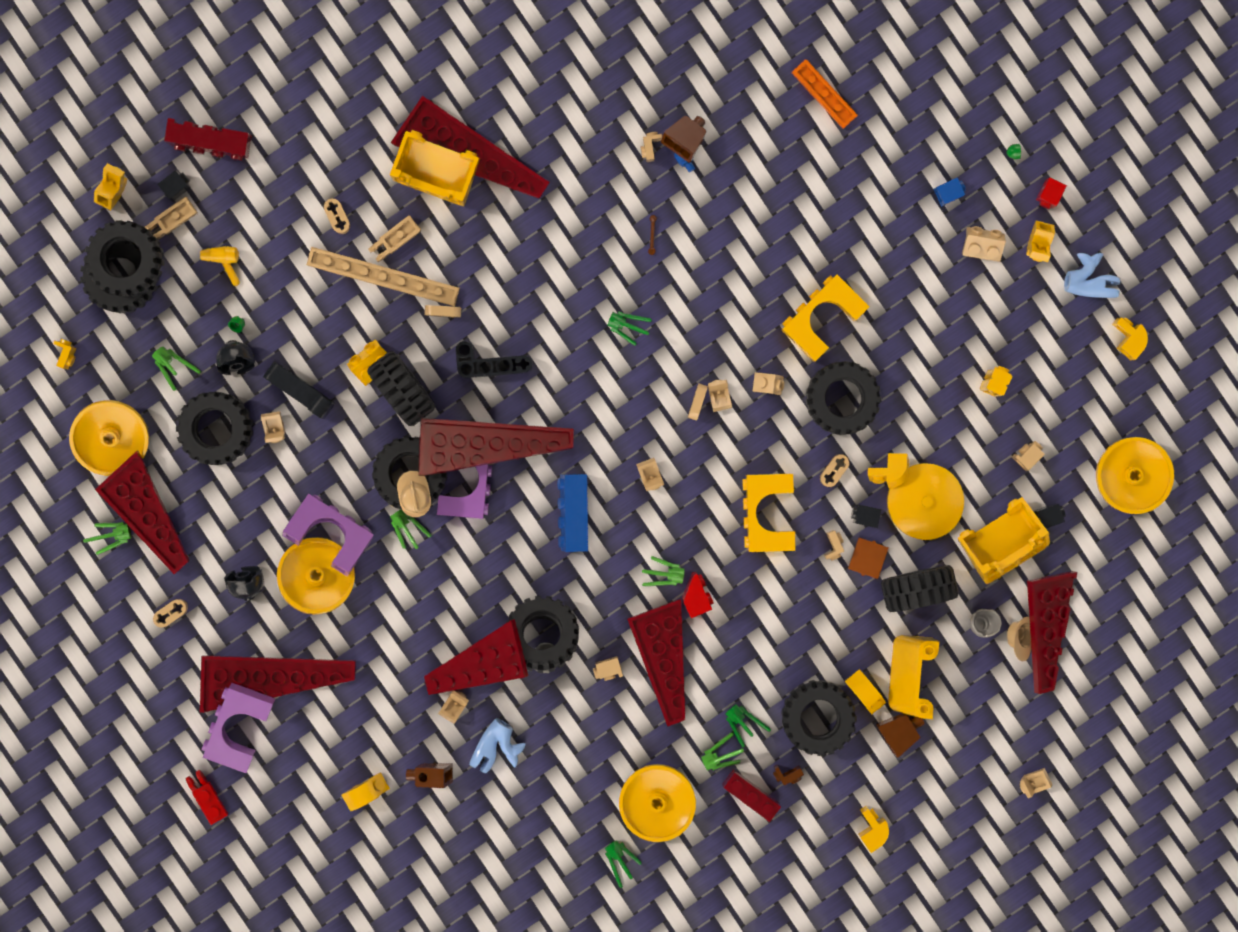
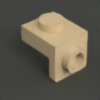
M650 132L646 134V137H643L644 146L640 148L642 158L646 157V162H652L655 159L652 142L661 141L663 137L658 132Z
M755 372L753 392L781 395L784 389V377Z
M714 380L708 383L713 412L732 408L727 380Z
M281 412L261 414L265 432V443H278L284 440L285 428Z
M655 458L636 464L646 491L657 490L660 486L664 485Z
M835 530L826 533L833 551L824 554L825 559L830 558L831 561L841 557L840 553L844 552L841 543H844L842 536L839 532L836 533Z
M452 691L438 714L455 724L469 700L466 699L463 693Z
M1045 768L1024 775L1020 781V788L1024 794L1026 793L1028 798H1031L1034 793L1053 786Z

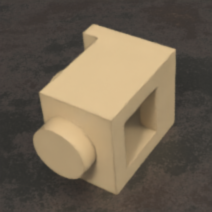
M1034 441L1029 445L1025 444L1018 451L1020 454H1014L1012 458L1025 471H1029L1045 454L1041 451L1043 447Z
M618 656L595 662L596 667L593 668L596 679L604 678V681L616 678V674L619 677L623 676Z

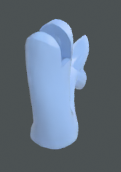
M1078 253L1077 256L1084 267L1067 272L1064 290L1068 293L1085 297H1119L1120 291L1118 289L1105 288V285H1120L1119 277L1102 275L1086 280L1098 266L1103 253H1097L1092 257L1085 253Z
M496 718L482 735L469 765L476 768L483 756H485L486 758L481 765L480 771L487 773L495 762L497 742H499L502 752L515 768L518 763L517 755L523 751L525 743L511 745L510 739L513 728L503 720Z

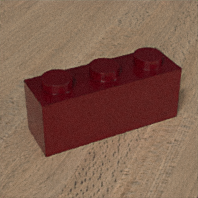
M734 769L722 783L724 789L769 822L781 808L779 802Z

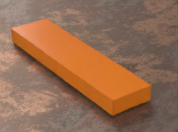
M807 59L792 71L795 78L842 129L858 116Z

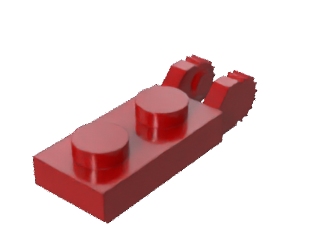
M198 770L196 776L202 786L198 788L190 776L186 777V782L208 822L212 825L229 814L210 781L208 782L202 771Z

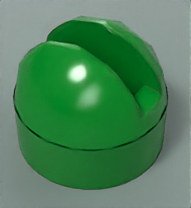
M1010 145L1007 149L1008 157L1021 159V145Z
M234 316L229 321L228 327L233 332L240 333L245 327V320L239 316Z

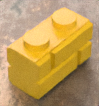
M1002 366L987 370L984 377L985 380L982 381L979 389L994 397L1004 395L1008 388L1006 385H1009L1012 379L1009 370Z

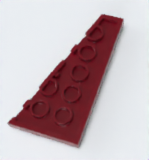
M136 451L95 490L173 574H176L190 560L139 451Z
M1076 571L1027 580L1034 693L1037 694L1055 691L1059 670L1057 662L1059 655H1062L1063 648L1060 647L1062 638H1065L1071 609L1069 601L1070 596H1073L1074 593L1072 585L1078 573Z
M680 598L627 618L667 727L685 720Z
M515 619L510 620L425 675L424 679L428 695L529 676Z

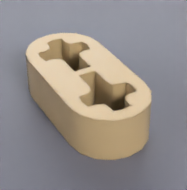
M333 198L328 199L324 204V210L332 228L339 234L347 233L350 229V222L341 203ZM331 203L334 205L338 204V207H336L337 215L332 210L328 211ZM337 218H340L342 222H346L344 225L345 229L341 230L336 227L339 225Z
M425 305L424 315L460 318L461 307Z
M698 383L688 418L697 421L708 386Z
M839 454L834 456L821 473L820 482L826 487L834 486L849 466L848 458L845 455ZM843 458L845 466H840L835 470L834 468L837 466L836 459L841 460ZM834 471L835 473L832 476L833 482L825 483V474L830 475Z
M182 599L170 602L154 614V624L160 628L170 625L187 612V603ZM175 603L178 605L182 604V612L176 611L172 613V610L176 608ZM168 613L170 615L165 619L166 623L158 621L160 619L159 614L163 616Z

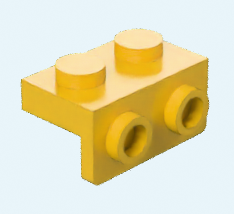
M377 340L367 343L358 355L352 356L347 366L366 386L372 381L367 372L369 366L387 352L380 346Z

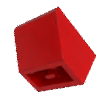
M696 572L691 574L682 596L691 619L712 610L711 605L714 604L710 593H705L703 589L706 584L702 575H698Z

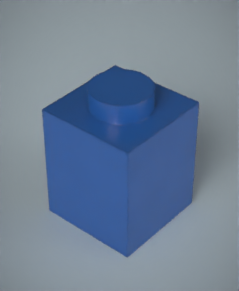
M957 177L937 186L933 190L942 207L965 196L964 191H966L964 183L959 181Z

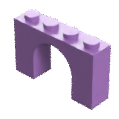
M492 465L475 466L479 474V482L476 489L470 495L464 497L439 495L437 515L484 519V515H488L489 510L486 496H490L491 485L487 484L488 477L492 476Z
M308 494L283 530L282 536L299 546L314 525L321 522H330L337 525L344 534L345 543L333 560L331 567L348 577L374 535L368 527L364 525L361 527L356 524L352 517L340 514L336 507L324 504L323 500L317 495L312 496Z
M231 683L229 688L225 687L221 698L224 699L222 706L218 705L215 716L218 718L216 723H211L208 731L211 736L209 740L205 739L202 750L205 752L202 758L247 773L255 750L233 742L226 734L225 721L235 714H246L267 721L275 698Z

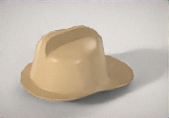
M417 471L404 473L397 483L400 506L411 517L423 516L429 511L431 506V496L426 477L418 476Z
M1029 617L1013 622L1007 631L1008 644L1014 648L1016 657L1022 662L1026 661L1031 653Z

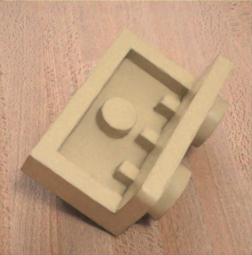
M977 226L967 227L962 255L1000 262L1006 243L1005 234L999 230L988 231Z

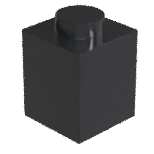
M176 170L157 184L172 202L191 188L188 184L190 182L189 178L183 172L180 174Z
M1057 503L1033 511L1046 529L1065 522L1064 517H1066L1064 508Z
M857 504L856 508L853 507L851 519H853V523L878 528L882 509Z

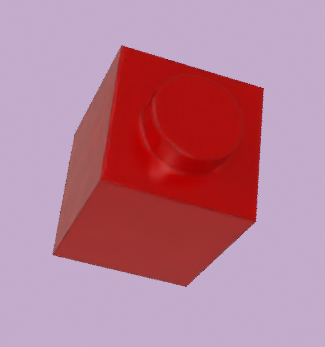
M1049 177L1045 180L1036 200L1040 202V206L1046 209L1055 208L1067 185Z

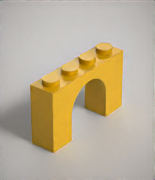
M830 275L823 282L825 286L820 291L816 289L809 296L811 300L807 304L803 302L796 309L798 313L793 318L789 316L782 323L784 326L782 331L813 362L829 348L813 332L810 326V315L817 305L821 303L835 304L853 321H856L870 307L838 275L834 277Z
M793 474L746 475V479H742L743 490H746V498H743V510H747V517L743 519L744 529H747V536H744V547L748 548V552L795 551V531H768L758 523L756 518L757 505L765 496L778 493H794Z

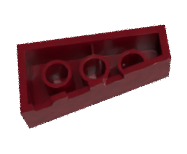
M168 118L164 141L174 147L176 151L185 152V149H191L195 154L204 155L205 152H210L214 157L223 158L224 155H229L231 159L242 161L243 158L249 157L252 136L247 132L225 128L218 130L217 127L209 125L199 127L198 124L188 121L178 124L175 119Z

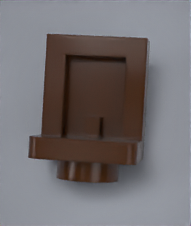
M777 765L774 766L776 771L773 772V775L777 782L782 781L784 786L790 782L791 784L799 782L802 779L801 776L804 775L799 765L783 774Z

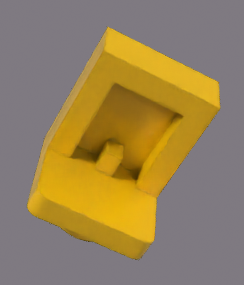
M61 338L60 341L54 340V345L63 348L56 366L69 369V366L72 367L74 364L76 348L71 346L72 342Z

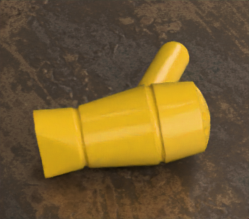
M223 246L202 249L200 251V260L222 263L234 286L240 284L231 263H237L239 259L237 247Z

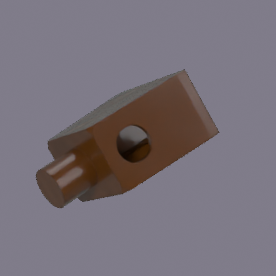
M683 116L664 132L661 143L690 163L707 132L703 128L705 120L700 116H696L694 120Z
M901 713L877 723L876 726L894 755L898 758L921 738L916 729L923 726L925 722L919 717L909 719L906 714Z
M453 763L420 764L415 769L406 770V780L415 781L416 787L445 788L453 782Z

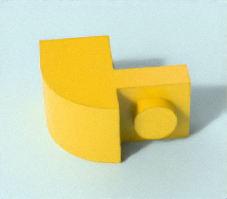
M107 163L103 168V180L94 190V202L111 211L125 189L127 178L124 177L125 172Z
M1035 221L1026 252L1029 258L1037 262H1049L1051 256L1050 246L1055 235L1054 225Z
M1125 317L1117 318L1112 325L1126 336L1117 349L1130 361L1136 360L1144 351L1148 342L1146 329L1142 324L1132 327L1133 323Z
M888 453L887 468H868L869 480L876 484L887 482L889 489L902 485L909 474V457L907 453Z
M860 669L845 681L871 714L887 703Z
M380 772L365 782L349 789L342 794V797L349 810L353 811L377 799L390 788Z
M865 806L860 811L870 826L858 835L870 853H873L886 842L889 835V827L883 817L876 821L879 817L874 809L869 810Z

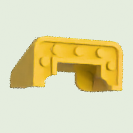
M412 130L411 133L406 131L390 172L392 180L448 202L465 206L479 163L477 154L466 150V153L460 154L425 141L422 138L423 134Z
M1021 497L1020 499L1012 500L1008 504L1007 513L977 532L969 529L964 530L959 535L958 542L980 577L986 584H989L1044 550L1050 544L1047 529L1024 498Z
M899 635L895 638L892 650L888 704L891 709L923 719H933V705L929 700L919 698L922 660L936 658L939 652V641L932 637Z

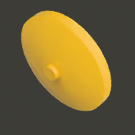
M103 400L88 405L78 413L70 429L69 441L73 455L83 467L95 474L110 476L136 451H139L142 459L144 458L149 444V432L144 419L134 408L119 401Z
M1141 437L1124 438L1110 445L1101 455L1096 468V483L1101 496L1111 507L1124 513L1142 514L1156 509L1167 499L1174 483V468L1167 452L1157 443Z
M916 464L909 467L908 477L902 485L889 489L887 495L888 513L895 526L904 534L921 540L936 539L949 533L959 522L964 509L963 490L956 477L947 469L935 464Z
M307 538L302 540L299 546L293 544L286 550L278 565L277 584L281 595L290 606L307 614H324L335 610L347 600L354 585V568L347 577L331 567L333 560L342 548L340 545L324 538Z
M661 764L644 766L632 773L625 781L619 797L620 814L627 828L636 836L652 842H664L681 835L691 824L696 809L695 792L689 780L677 769Z

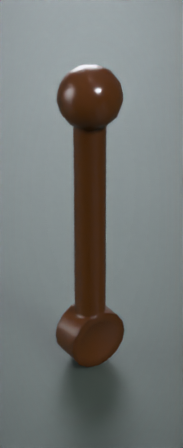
M651 215L649 218L651 221V237L648 253L654 255L656 252L654 248V233L657 217Z

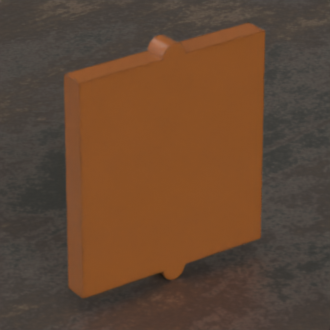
M858 537L848 569L861 573L862 576L867 575L878 579L889 547L877 544L874 540L871 542Z

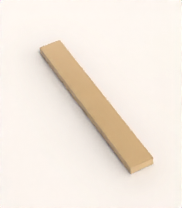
M311 247L306 264L310 267L454 307L460 288L315 247Z

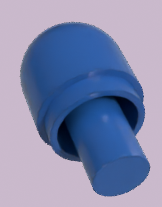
M674 153V157L679 165L686 167L689 173L695 170L692 161L688 163Z

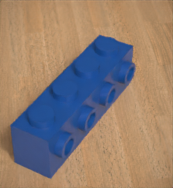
M560 474V478L557 481L558 490H560L558 509H560L561 517L558 518V527L561 528V536L558 538L559 548L564 552L588 551L587 474Z

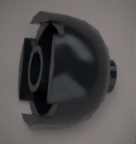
M230 340L217 352V369L223 375H231V372L237 371V375L243 374L255 367L253 351L245 343Z
M258 566L241 567V572L235 573V570L226 574L224 577L228 592L235 598L250 601L263 589L264 576L262 569L260 570Z

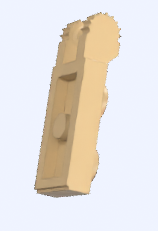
M184 197L155 217V220L145 226V228L152 231L159 225L162 230L154 234V237L159 240L165 234H169L198 214L188 197Z
M409 215L381 236L380 240L368 250L370 253L375 252L384 244L387 249L376 257L377 262H380L420 233L421 229Z

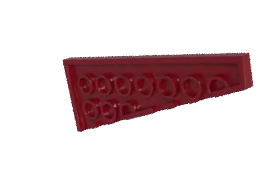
M424 96L420 98L390 142L392 145L400 148L405 132L411 133L414 130L423 134L422 138L425 141L460 154L466 153V150L474 152L479 158L475 176L540 199L550 184L549 181Z
M422 418L420 420L418 476L569 450L574 446V429Z
M202 655L200 713L217 710L218 705L222 706L224 699L221 698L225 687L229 688L231 683L274 698L353 681L356 678V660Z

